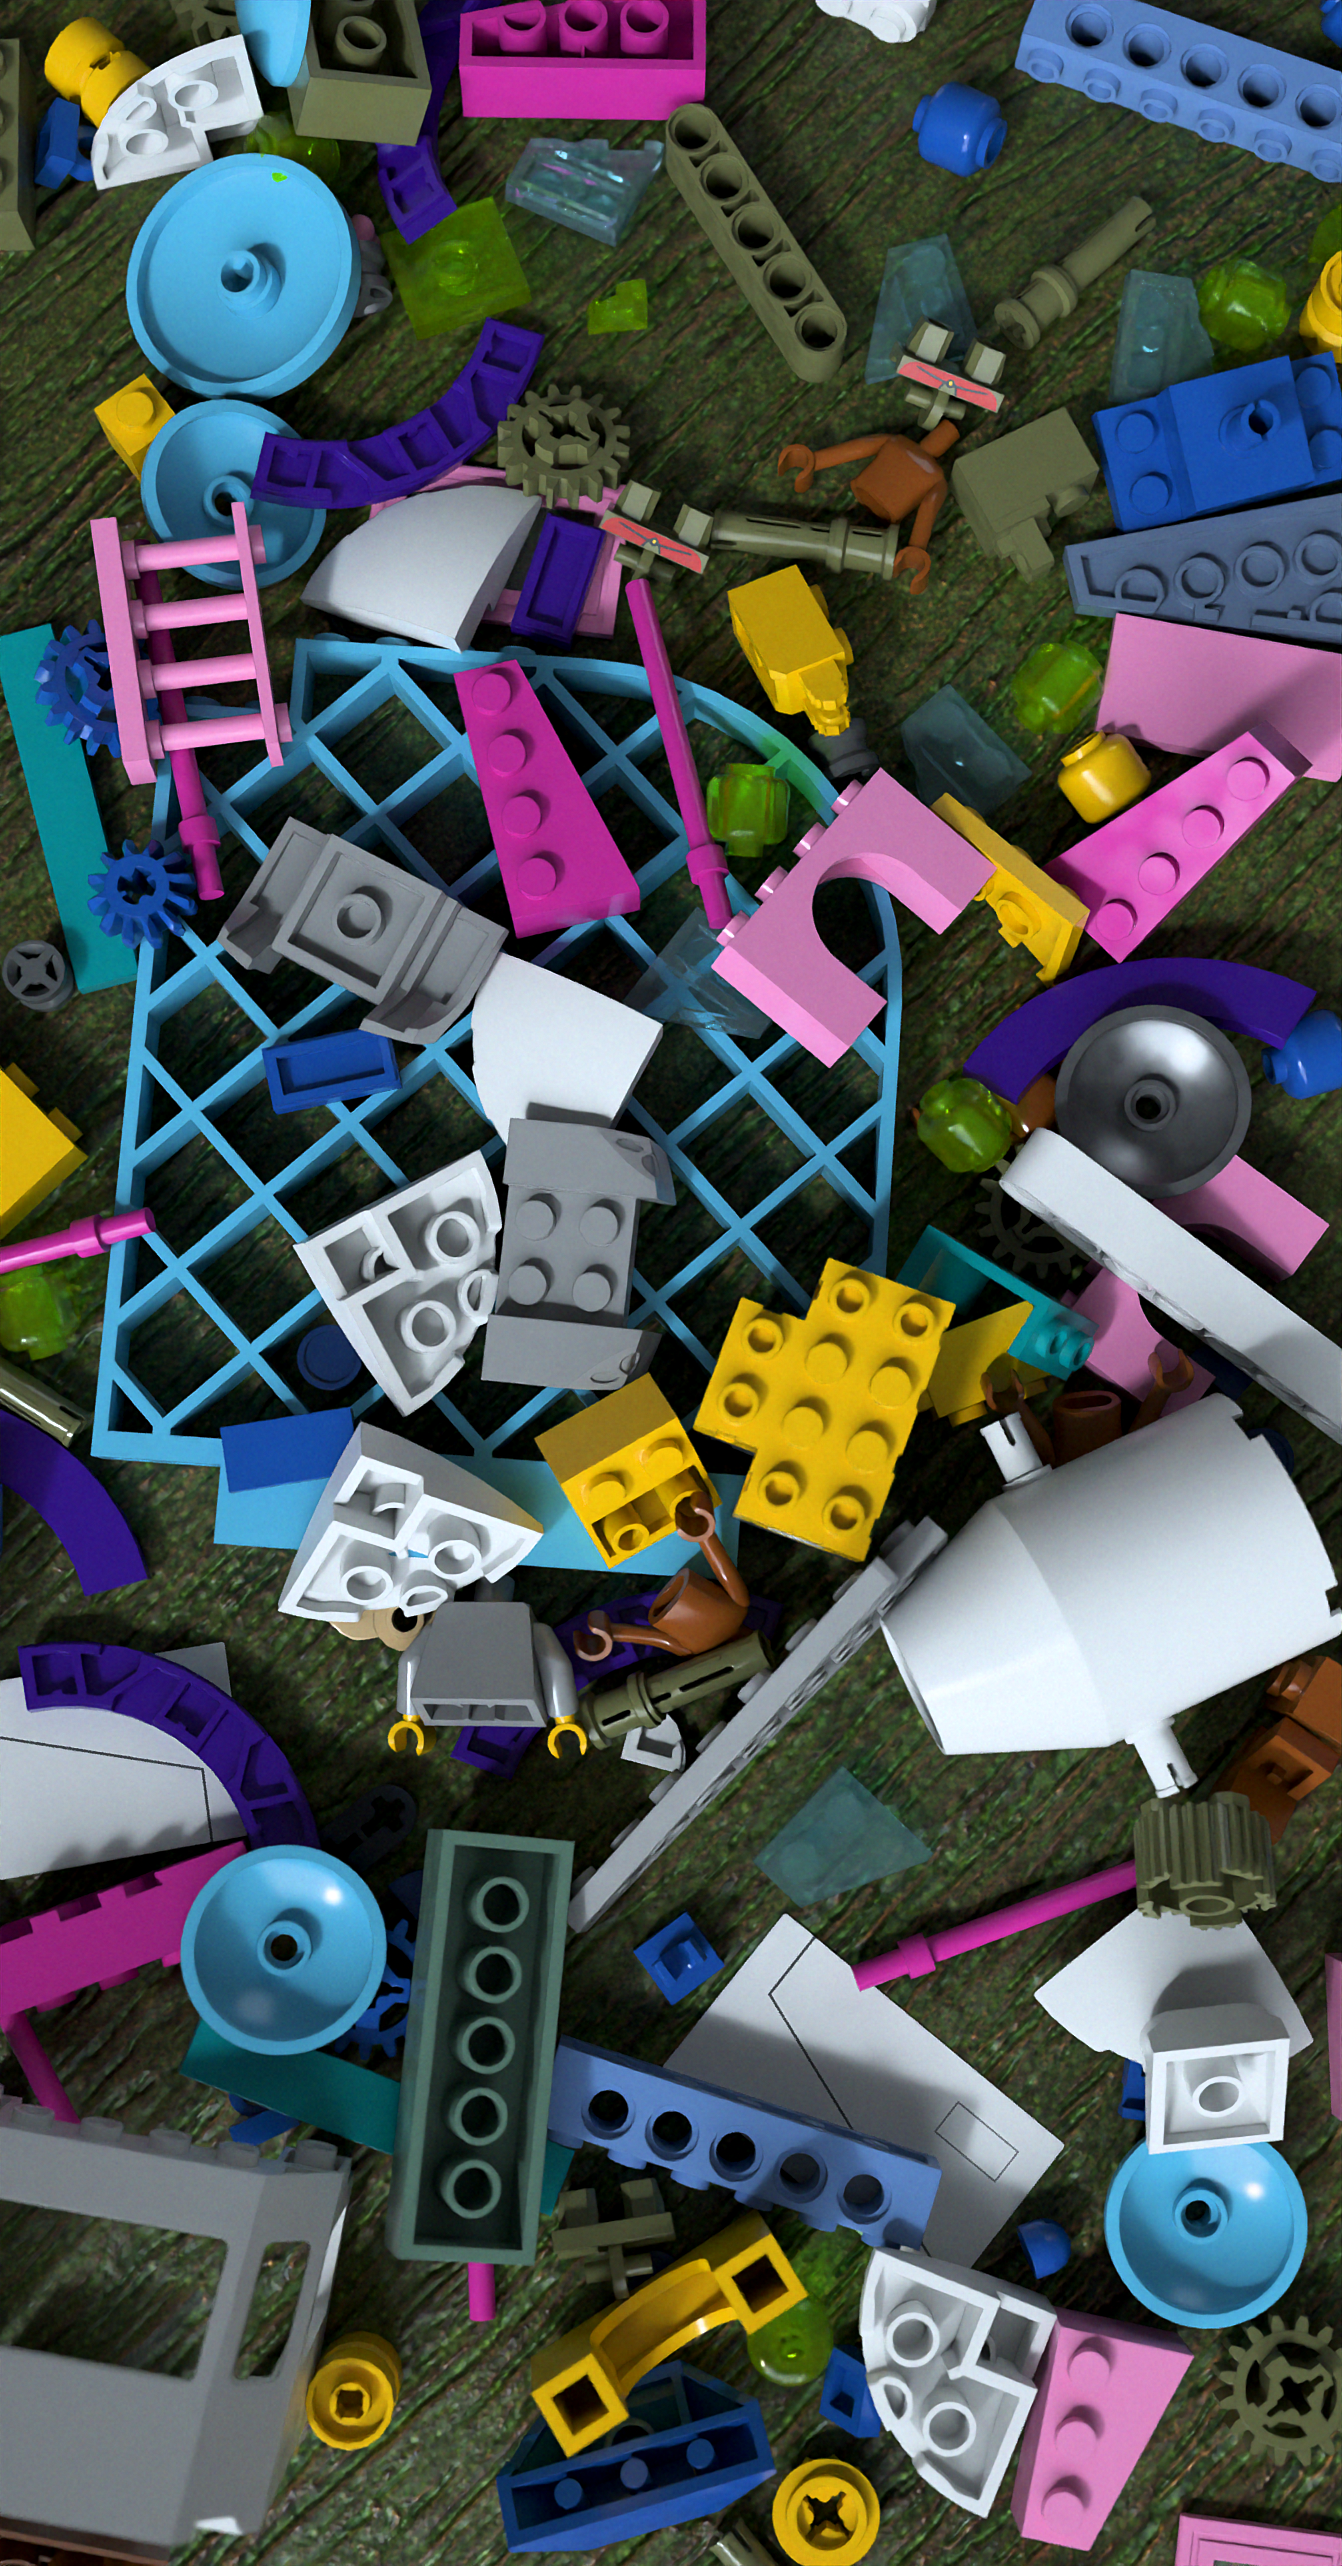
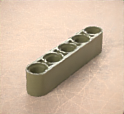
M688 103L679 106L670 114L666 122L665 166L670 178L791 369L799 378L808 382L821 383L830 380L838 373L843 362L847 335V323L843 313L718 117L710 108L701 104ZM693 142L701 144L703 147L687 149L682 145ZM718 191H728L735 196L723 199L712 194ZM751 239L760 240L766 246L750 248L743 243ZM786 288L796 291L799 295L793 298H782L774 292ZM813 337L822 338L831 345L825 348H814L805 341Z

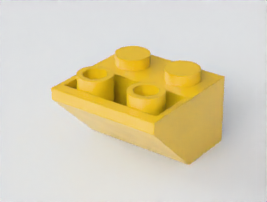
M649 1372L534 1438L558 1483L609 1569L677 1530L675 1526V1512H681L688 1517L700 1516L691 1507V1493L695 1491L706 1492L711 1497L714 1508L723 1504L678 1417Z

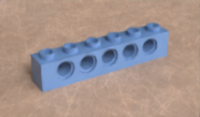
M1137 0L1034 1L1022 32L1014 68L1027 72L1031 77L1040 82H1055L1084 92L1089 98L1097 102H1112L1141 112L1144 117L1151 121L1159 123L1169 122L1195 131L1208 141L1226 142L1252 151L1265 161L1283 162L1306 170L1319 180L1342 183V72ZM1080 41H1081V42H1087V43L1091 44L1092 46H1091V47L1083 46V45H1080V44L1077 43V42H1080ZM1133 61L1144 62L1147 65H1149V67L1137 65ZM1190 81L1201 82L1206 87L1197 86ZM1248 101H1255L1261 104L1263 107L1254 106L1250 104ZM1304 120L1312 121L1320 127L1311 126Z
M561 2034L554 2056L546 2138L572 2148H582L584 2141L609 2148L607 2156L611 2160L631 2168L645 2169L648 2161L672 2169V2179L695 2189L708 2190L712 2182L736 2190L734 2198L755 2209L772 2211L775 2203L799 2211L798 2220L822 2231L835 2232L839 2224L863 2232L861 2240L872 2247L879 2246L900 2250L901 2245L918 2251L920 2250L943 2172L936 2157ZM604 2090H613L620 2093L628 2104L624 2115L612 2121H606L597 2117L590 2106V2101L597 2093ZM668 2111H677L685 2115L691 2123V2128L687 2135L677 2141H666L660 2138L654 2131L653 2124L661 2114ZM731 2132L744 2133L754 2142L751 2154L739 2162L725 2160L716 2150L721 2138ZM795 2153L808 2154L817 2162L814 2174L808 2180L800 2183L791 2182L780 2173L784 2160ZM860 2174L871 2175L880 2182L876 2196L866 2203L852 2202L844 2195V2190L849 2180Z

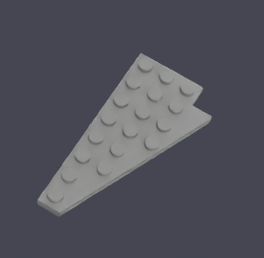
M928 1516L916 1527L908 1520L905 1521L889 1536L880 1548L883 1552L881 1556L883 1561L877 1557L864 1572L861 1569L856 1571L834 1594L833 1599L836 1601V1604L818 1623L814 1618H811L794 1634L785 1646L790 1653L789 1657L774 1673L767 1667H764L743 1687L737 1696L746 1705L729 1724L722 1720L702 1739L696 1747V1750L701 1755L686 1772H680L676 1768L660 1782L649 1795V1798L656 1806L642 1821L638 1818L635 1819L616 1837L610 1845L615 1852L598 1871L590 1866L570 1885L567 1923L577 1933L587 1932L881 1627L880 1619L947 1546V1534Z

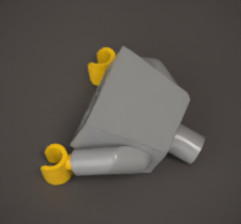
M504 1575L496 1582L491 1583L483 1576L476 1580L474 1602H444L437 1608L433 1623L426 1625L402 1653L398 1661L396 1702L397 1711L403 1714L402 1721L396 1723L388 1734V1743L394 1751L405 1750L409 1728L418 1737L416 1752L418 1756L430 1752L435 1746L437 1737L433 1725L547 1727L548 1716L555 1717L556 1727L548 1737V1748L556 1758L563 1756L562 1746L559 1741L560 1732L563 1730H572L579 1736L582 1755L588 1750L591 1740L582 1722L574 1717V1713L580 1707L571 1661L553 1629L548 1625L538 1623L531 1605L524 1602H513L515 1581L511 1577Z

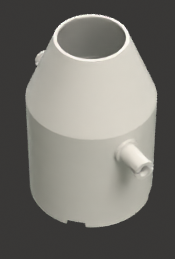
M1214 1393L1053 1470L1050 1464L1043 1466L1020 1419L1019 1412L980 1430L982 1436H985L1008 1483L1002 1486L1005 1493L985 1502L880 1619L883 1634L907 1689L933 1739L944 1755L1108 1747L1124 1739L1126 1744L1134 1743L1156 1788L1158 1798L1167 1797L1179 1792L1177 1786L1183 1785L1184 1788H1187L1198 1781L1170 1727L1175 1723L1173 1715L1340 1635L1342 1632V1610L1339 1607L1330 1612L1325 1590L1337 1585L1314 1523L1289 1475L1263 1435L1249 1440L1234 1421L1243 1416V1411L1231 1399L1223 1394Z

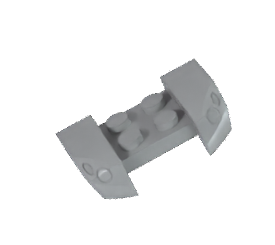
M289 816L249 888L223 925L216 939L247 970L257 969L270 974L281 957L284 956L377 1005L364 1018L359 1027L360 1030L413 1044L435 1043L469 1005L509 931L467 909L458 901L448 897L442 890L334 834L325 835Z
M510 1118L503 1183L508 1185L509 1189L495 1315L488 1314L481 1380L566 1389L619 1390L646 1374L662 1337V1334L627 1329L641 1201L676 1205L667 1154L650 1138L592 1125Z

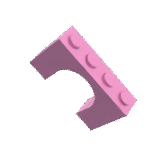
M879 768L865 786L856 779L847 786L830 807L838 817L828 829L824 828L819 822H816L792 851L801 859L796 866L788 873L779 865L754 896L763 902L751 917L742 910L734 916L716 939L725 948L711 966L714 971L828 1068L847 1051L887 1001L836 959L823 944L813 919L812 902L815 888L826 881L836 878L852 877L871 881L889 891L940 935L964 910L997 870L993 863L882 768Z
M1236 1154L1218 1175L1193 1191L1176 1197L1145 1199L1187 1232L1204 1234L1221 1241L1276 1283L1294 1274L1329 1227L1327 1222ZM1092 1258L1083 1268L1084 1271L1091 1275V1278L1078 1295L1067 1289L1059 1300L1100 1325L1093 1336L1094 1347L1092 1353L1080 1369L1138 1412L1155 1382L1148 1367L1149 1355L1156 1352L1161 1360L1163 1372H1170L1179 1364V1349L1163 1338L1151 1326L1141 1308L1138 1292ZM1188 1357L1195 1372L1194 1380L1184 1391L1170 1395L1159 1419L1199 1401L1216 1377Z

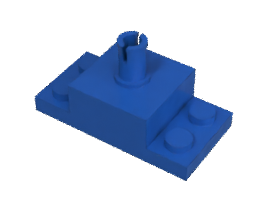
M1333 351L1291 362L1289 355L1170 385L1156 397L1098 411L1091 416L1118 536L1162 528L1342 481V393Z

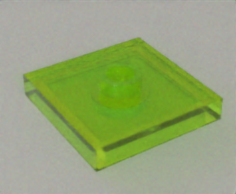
M492 196L459 207L410 245H408L399 229L378 236L417 342L532 301L529 285Z

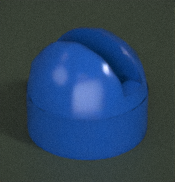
M1040 2218L1016 2226L1023 2253L1035 2279L1053 2274L1066 2265L1071 2255V2240L1058 2222L1049 2218Z

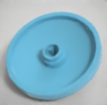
M264 153L237 154L217 159L192 171L178 181L155 205L145 220L131 253L126 280L127 310L135 338L150 362L170 381L189 394L206 401L228 399L256 403L276 397L296 387L319 369L333 353L344 336L354 314L359 297L362 265L359 242L353 223L341 202L314 173L304 166L280 156Z

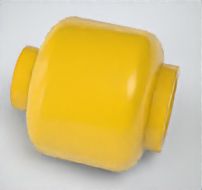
M1102 729L1077 743L1060 758L1064 767L1058 775L1057 782L1081 819L1090 824H1097L1107 819L1113 821L1142 802L1143 800L1140 796L1148 789L1152 775L1127 737L1122 734L1106 736Z

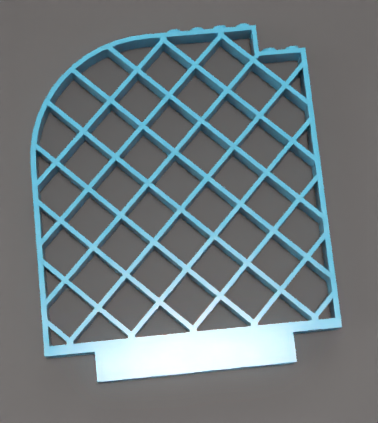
M334 633L316 634L313 639L296 638L289 709L293 742H286L281 745L284 766L271 767L268 756L222 795L199 770L205 802L209 805L207 806L208 816L215 818L219 838L231 831L257 862L262 865L270 850L243 819L314 762L362 817L360 821L340 836V838L367 852H370L383 841L413 876L442 890L448 897L458 901L468 909L469 906L502 880L495 849L448 887L397 829L463 773H466L480 789L467 732L461 736L413 680L455 683L454 673L516 659L542 708L547 704L598 761L596 765L580 777L592 801L595 802L617 783L670 842L666 848L633 875L640 888V902L687 863L686 855L690 852L683 820L636 768V766L664 744L657 714L616 746L568 692H591L629 697L654 704L645 667L634 664L588 658L536 655L533 650L521 646H506L500 648L499 652L474 651V648L469 645L468 649L460 654L451 649L415 647L404 639L394 637L379 638L375 641V644L351 642L349 638ZM316 673L364 677L311 721ZM673 675L685 725L694 718L706 722L742 742L768 761L707 812L714 839L785 779H788L807 798L828 826L834 822L838 815L830 807L840 795L819 768L788 738L753 712L721 694ZM396 694L445 750L377 806L328 749ZM191 696L184 698L188 722L261 713L260 701H249L245 704V708L221 706L218 701L206 697ZM258 739L255 741H265V739ZM165 751V758L158 759L151 839L157 840L162 844L164 856L178 851L185 859L186 867L191 863V857L182 850L178 831L181 809L169 751ZM729 872V875L724 880L732 912L736 915L742 910L751 917L760 906ZM857 878L866 898L877 937L879 955L855 975L870 988L882 979V998L887 1003L882 1007L881 1041L866 1027L851 1046L879 1076L877 1103L827 1146L823 1144L766 1079L768 1075L803 1045L786 1033L754 1062H751L694 998L719 976L711 966L725 948L722 945H719L678 980L623 918L627 914L625 913L572 926L529 962L557 973L606 931L662 994L640 1013L663 1024L673 1014L678 1012L735 1077L668 1135L633 1096L623 1113L643 1137L650 1138L666 1152L671 1170L726 1231L724 1235L657 1292L634 1268L631 1290L643 1304L628 1317L627 1329L641 1330L653 1318H656L709 1380H711L717 1364L716 1360L668 1306L733 1249L739 1246L801 1316L799 1319L803 1320L811 1298L753 1232L820 1174L869 1228L868 1258L858 1269L883 1278L886 1277L902 1013V960L896 918L889 893L883 887L868 880ZM831 880L818 885L815 888L814 895ZM151 885L147 886L145 895L153 896L155 891ZM178 915L177 918L186 930L184 936H180V938L196 957L166 982L165 971L170 929L167 928L161 931L164 940L161 949H154L148 942L145 934L140 942L114 1216L143 1208L146 1177L200 1132L207 1137L255 1194L181 1257L157 1229L155 1232L141 1235L168 1268L136 1295L135 1284L140 1236L111 1244L91 1456L110 1460L220 1467L214 1543L298 1550L330 1478L229 1493L222 1439L182 1436L184 1430L255 1370L294 1415L313 1413L268 1359L327 1310L328 1306L316 1288L257 1339L252 1341L197 1276L270 1214L275 1216L296 1242L309 1237L282 1204L356 1142L397 1189L411 1183L368 1132L440 1071L496 1134V1136L480 1148L489 1171L506 1157L507 1146L500 1138L492 1121L487 1119L476 1086L454 1062L457 1056L472 1045V1010L435 1043L417 1044L423 1053L400 1071L403 1088L373 1094L351 1113L341 1101L326 1104L325 1106L340 1123L264 1185L215 1128L212 1122L267 1077L262 1048L313 1038L361 997L334 983L278 1030L227 971L238 961L225 950L217 939L206 947L180 915ZM501 947L499 952L507 954V952ZM217 980L267 1037V1040L197 1099L192 1101L157 1060L160 1026ZM156 1078L183 1110L150 1137ZM749 1093L809 1161L741 1219L681 1150ZM875 1128L872 1193L870 1197L838 1159ZM186 1287L238 1348L240 1353L167 1414L128 1368L130 1336L135 1328ZM495 1300V1303H494V1306H493V1308H492L491 1313L495 1310L496 1300ZM378 1383L350 1406L353 1408L356 1428L361 1421L365 1422L390 1400ZM546 1387L486 1440L480 1436L442 1390L431 1398L474 1448V1456L438 1455L475 1475L512 1500L543 1525V1536L517 1565L674 1576L681 1569L687 1567L706 1579H717L698 1542H689L682 1539L678 1535L677 1530L609 1569L547 1462L496 1458V1454L570 1390L577 1395L587 1408L600 1401L591 1390ZM125 1394L153 1426L152 1434L121 1432ZM701 1404L680 1421L687 1435L693 1431ZM707 1473L723 1503L714 1508L715 1532L737 1568L740 1521L731 1518L746 1476ZM408 1549V1557L428 1558L427 1555ZM396 1552L389 1553L390 1556H397Z

